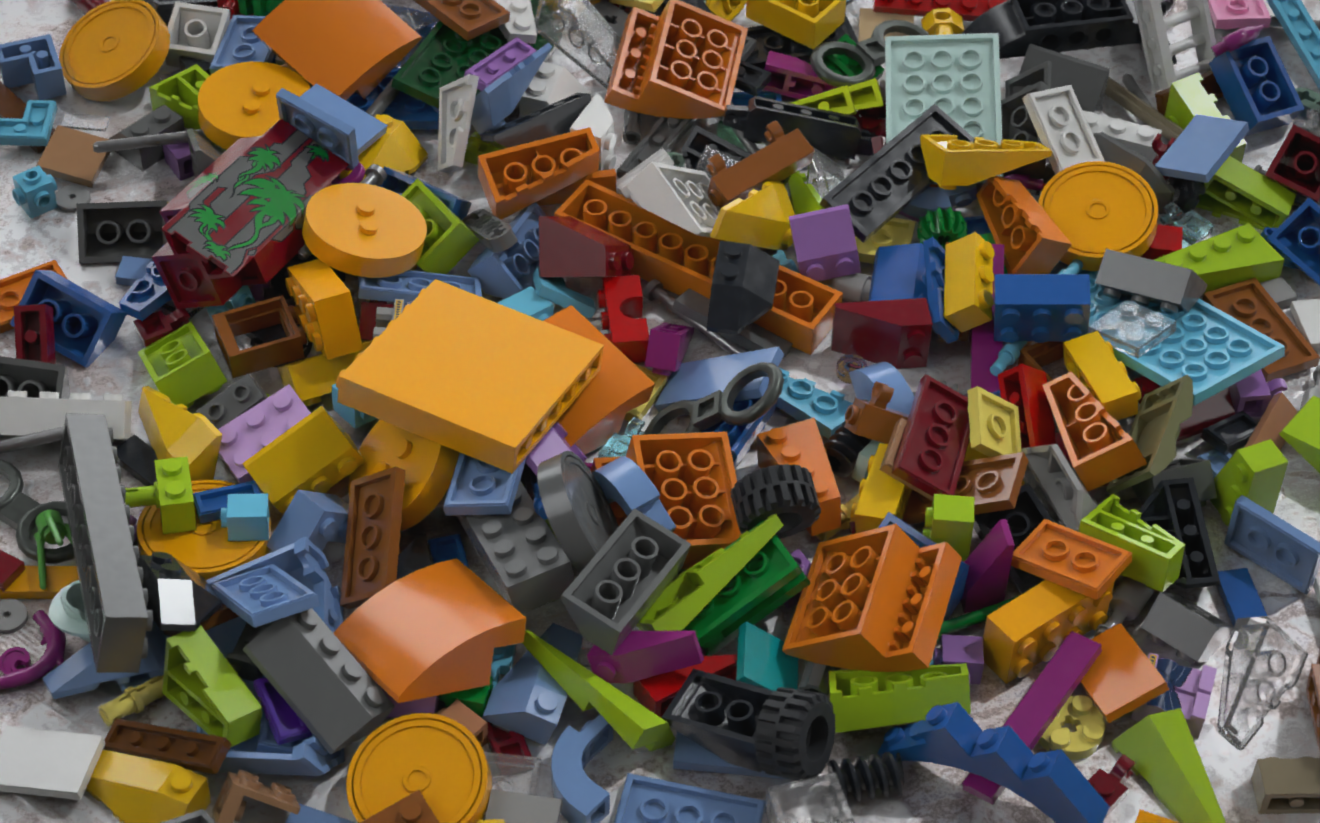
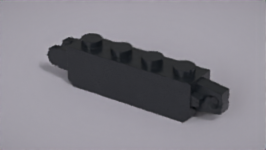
M757 96L748 100L747 106L726 105L724 111L723 125L742 131L743 138H747V140L753 143H769L764 136V133L768 131L766 126L776 120L781 125L785 135L798 128L815 150L814 155L818 153L828 154L838 160H845L846 158L854 160L856 154L869 155V157L874 155L871 138L877 137L875 132L860 129L859 121L852 115Z

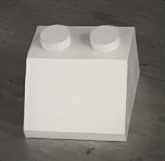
M175 2L168 24L170 46L165 59L167 66L180 68L179 56L211 63L230 23V10Z
M543 62L519 101L520 117L574 93H589L590 96L591 93L564 66Z
M595 94L570 127V132L591 127L600 150L597 171L614 169L616 164L614 146L617 136L614 134V120L602 96Z

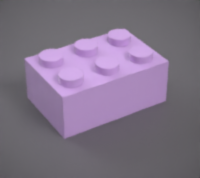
M290 384L218 429L222 433L218 456L238 484L254 481L242 463L311 413Z

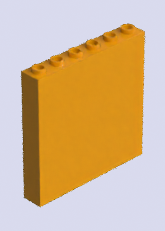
M435 279L426 289L423 288L419 292L418 297L411 304H407L404 307L402 313L395 320L389 322L387 328L379 336L373 338L370 346L363 353H358L354 362L346 370L343 369L339 373L336 380V387L338 388L337 402L499 469L513 473L600 371L604 345Z

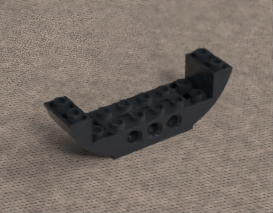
M1007 0L980 15L962 33H999V59L1023 57L1026 55L1030 44L1059 53L1139 44L1144 53L1134 0ZM1175 55L1172 56L1173 64H1177Z

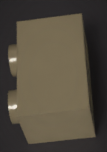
M1304 756L1300 758L1279 759L1277 757H1267L1265 759H1257L1251 781L1258 814L1320 813V758Z

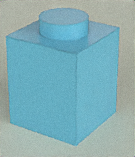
M268 493L228 494L227 508H221V528H227L228 541L269 540L270 514Z

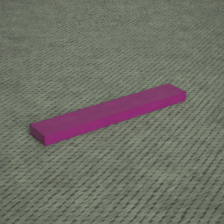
M991 244L995 253L993 257L994 279L995 274H1004L1003 244ZM993 281V299H994V281ZM993 306L992 320L971 329L970 389L978 386L988 392L1000 390L998 376L991 374L990 367L998 359V353L1003 348V341H994Z
M1071 631L1003 727L1009 725L1032 751L1102 652L1101 644ZM969 773L962 782L964 791L992 805L1005 789V787L973 773Z

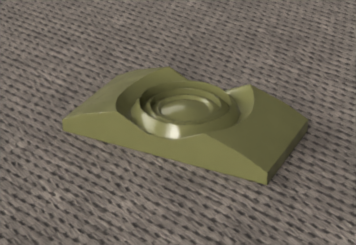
M1188 375L1144 395L1129 435L1134 439L1147 464L1110 481L1106 490L1110 494H1115L1156 476L1177 456L1176 441L1180 434V424L1192 416L1193 382Z

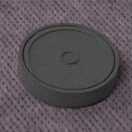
M564 451L538 465L537 481L543 507L553 532L572 565L581 573L619 526L609 502L590 469L575 453Z

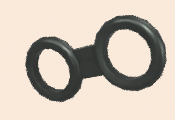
M884 21L875 27L871 38L856 43V46L845 42L833 41L816 47L810 57L811 67L816 75L826 83L838 88L845 85L849 87L873 79L875 67L885 63L884 36L886 34L900 32L913 36L929 35V33L920 26L908 21ZM832 54L848 56L859 63L863 72L856 76L839 75L828 69L823 63L822 58Z
M760 362L750 365L739 372L727 384L723 392L718 390L697 401L681 400L670 404L651 420L644 435L660 434L661 430L671 420L684 414L690 415L689 426L684 433H700L722 421L735 426L752 423L765 415L779 398L784 384L782 371L773 363ZM760 377H769L767 390L754 405L742 411L733 410L735 398L748 383Z
M0 459V474L10 481L8 490L0 497V520L16 530L15 537L18 548L28 558L38 562L37 545L30 540L31 531L36 526V517L46 510H56L61 516H67L65 501H52L40 504L22 493L24 482L21 472L12 463ZM72 543L56 549L45 548V563L58 564L75 558Z

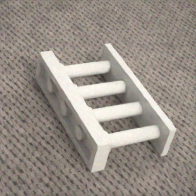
M1134 0L1153 96H1155V93L1171 87L1172 82L1198 72L1204 74L1211 71L1209 63L1215 57L1211 47L1216 45L1208 0H1186L1188 9L1163 18L1161 2L1166 0ZM1190 20L1193 36L1169 45L1167 29ZM1195 47L1198 62L1174 71L1172 56Z

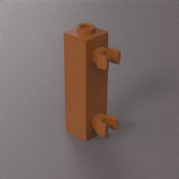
M775 120L766 126L768 131L764 133V136L770 143L766 147L729 168L726 167L723 158L719 154L708 159L710 164L706 168L713 176L708 187V197L712 204L716 207L719 206L720 209L737 198L745 200L748 198L751 190H762L763 183L767 181L780 182L811 164L815 150L798 128L785 135L781 125Z
M876 381L872 388L870 402L855 397L853 404L847 408L844 428L856 435L889 444L896 422L900 418L908 420L909 415L886 407L893 396L894 388Z

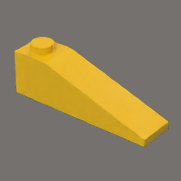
M377 114L374 118L388 126L386 133L358 155L359 162L362 163L365 171L370 165L376 164L382 168L384 166L393 168L409 175L416 172L428 159L427 151L403 121L394 119L389 115ZM344 169L339 176L340 179L347 177L351 171Z
M104 749L85 789L97 801H102L113 812V816L117 820L124 823H161L201 809L206 810L211 803L207 777L176 764Z

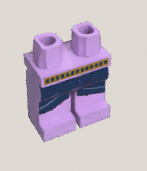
M1149 652L1147 658L1164 678L1169 690L1134 709L1131 719L1140 721L1150 714L1181 708L1192 737L1198 739L1206 718L1217 668L1203 665L1201 671L1179 665L1171 659L1159 658L1158 654Z

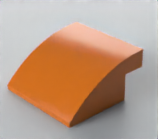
M284 0L252 30L261 42L292 70L301 75L311 87L319 84L344 100H347L354 92L365 99L422 39L416 31L381 0Z
M669 0L660 17L633 7L624 25L604 102L625 110L657 117L703 119L723 116L726 105L731 104L748 28L680 0Z
M570 305L545 319L544 322L604 345L600 371L557 420L568 433L564 438L571 447L576 444L586 455L617 439L626 412L648 402L655 383L579 311Z
M727 432L632 435L626 457L634 461L644 471L660 493L659 500L676 525L673 533L691 544L682 569H689L720 548L725 549L740 538L741 532L731 499V489L735 487L734 484L737 482ZM619 457L594 458L590 471L593 472ZM614 501L610 506L618 526H620L627 518V515L619 504Z
M897 524L819 542L807 575L811 584L802 590L782 651L786 655L810 662L852 670L898 672L929 668L962 557L947 542L920 548Z
M456 558L416 570L391 583L359 606L333 633L368 675L397 703H403L489 685L494 648L523 643L527 618Z

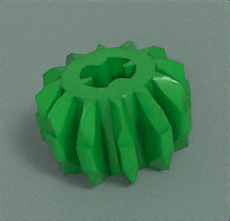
M939 206L936 211L927 210L926 216L919 217L917 225V237L920 243L923 244V241L934 237L944 250L946 242H953L965 237L968 231L967 223L961 212L953 211L951 206L945 210H941Z

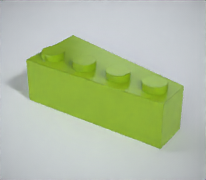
M1249 223L1154 259L1155 261L1192 269L1207 284L1204 293L1252 278H1256L1259 283L1279 278L1285 261Z
M967 663L929 665V668L898 672L854 669L829 671L830 702L833 706V713H835V733L918 722L920 720L925 721L926 714L933 707L959 702L965 711L971 714Z

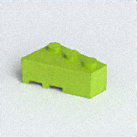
M1114 493L1111 494L1080 521L1079 532L1132 552V562L1120 575L1141 582L1148 588L1164 592L1179 578L1185 544L1157 524L1152 525V527L1141 520V513L1136 509L1127 510L1119 504L1120 498Z
M200 625L195 631H183L167 638L162 693L209 735L227 738L232 744L231 747L260 734L262 706L203 627Z

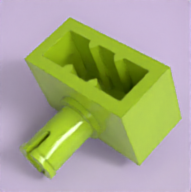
M188 456L154 460L156 482H154V485L125 488V505H129L130 508L156 505V508H160L163 534L196 530Z

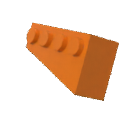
M591 127L478 155V177L492 214L502 220L596 172L599 166L600 150Z
M994 176L988 178L977 192V200L995 243L1004 245V265L1008 274H1049L1072 244L1023 184L1017 180Z
M1071 371L1042 385L1072 466L1088 492L1147 464L1134 439L1109 415L1103 405L1092 396L1090 391Z
M815 417L756 434L758 466L761 469L774 465L789 464L805 467L811 473L821 514H819L818 520L813 522V525L806 528L809 534L815 536L840 528L841 496Z

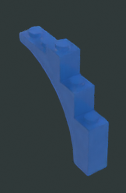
M959 702L933 707L926 714L925 721L920 720L916 723L890 728L885 733L884 741L877 752L881 759L885 752H890L895 759L898 751L902 761L931 762L955 767L982 776L1029 801L1055 823H1103L1110 808L1061 749L1033 754L1009 725L994 729L989 728L983 731Z

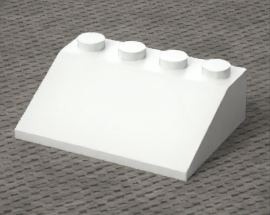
M651 162L627 184V187L632 192L631 198L638 207L695 235L710 237L720 207L714 206L708 197V187L711 179L706 172Z

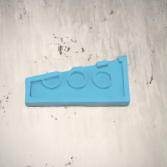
M781 369L784 384L776 406L799 421L815 417L820 434L829 439L845 421L847 408L853 403L844 400L845 394L832 390L829 394L815 388V382L806 378L804 380L790 378L789 371Z

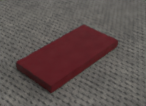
M925 374L919 381L891 473L933 497L934 494L954 495L970 441L969 413L967 410L968 398Z

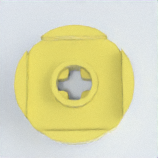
M1070 696L1038 742L1047 751L1049 749H1061L1070 760L1087 758L1097 750V746L1103 740L1105 732L1104 718L1088 696ZM1065 723L1075 725L1076 729L1075 732H1070L1069 728H1062Z

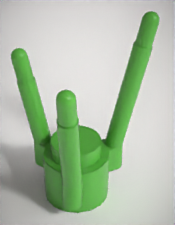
M56 510L43 511L35 520L38 532L34 534V538L37 543L38 573L42 590L47 587L44 543L47 542L48 544L61 546L65 536L72 543L69 524L64 523L61 514Z

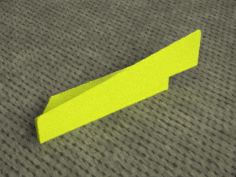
M876 78L849 87L845 85L791 102L792 104L847 115L856 114V110L884 106L880 85Z

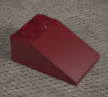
M915 298L835 303L831 351L874 363L888 362L896 369L927 367L933 325L927 299Z

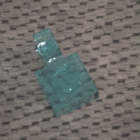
M1172 202L1162 209L1166 214L1159 221L1163 225L1183 227L1182 239L1190 245L1203 241L1213 232L1214 225L1192 209L1185 213Z
M633 417L628 423L624 435L614 433L598 453V458L626 456L632 435H644V431H641L645 422Z

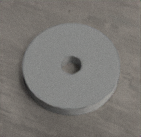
M76 184L64 186L55 194L58 208L65 212H77L76 204L90 203L91 201L89 190L84 186Z
M16 599L0 600V634H10L20 630L28 620L26 606Z

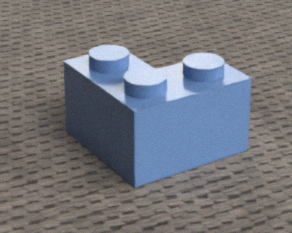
M50 34L0 44V75L6 87H20L33 83L39 100L67 94L62 67Z
M297 490L269 539L267 546L272 551H276L296 542L302 537H307L321 551H323L328 541L346 543L349 505L334 494Z

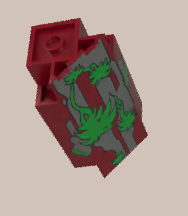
M282 118L262 136L239 138L159 211L165 222L161 229L168 242L152 256V259L176 308L222 306L242 286L267 284L305 244L302 227L306 207L311 197L321 189L331 186V182L349 164Z

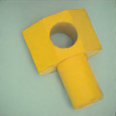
M950 8L932 9L921 19L922 28L929 35L962 34L964 31L962 16Z

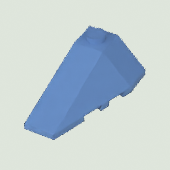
M550 43L544 45L476 95L471 124L479 135L507 124L504 118L513 112L551 50L552 46Z
M536 202L525 207L508 224L517 238V242L512 247L498 253L486 247L467 270L471 277L480 279L481 289L485 294L506 299L530 286L536 290L532 274L536 267H539V216H547Z
M153 621L152 630L146 631L145 634L148 641V653L146 658H141L139 673H96L91 642H89L42 678L44 685L53 699L93 691L102 682L117 681L118 685L129 683V676L147 672L150 678L164 675L166 639L170 637L164 635L163 630H160Z
M552 623L540 638L577 662L584 637L577 632ZM527 651L491 691L482 719L506 730L524 735V737L546 746L559 722L568 694L537 659Z

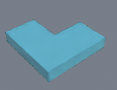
M28 100L23 119L0 118V145L47 146L57 112L56 101Z
M536 267L532 276L538 296L564 308L572 305L583 316L587 318L593 317L596 311L593 299L566 288L563 277H540L539 267Z

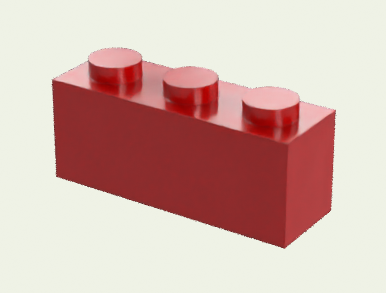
M1020 364L998 374L1001 398L1018 406L1021 450L1027 447L1056 444L1052 410L1042 386L1047 383L1046 372Z

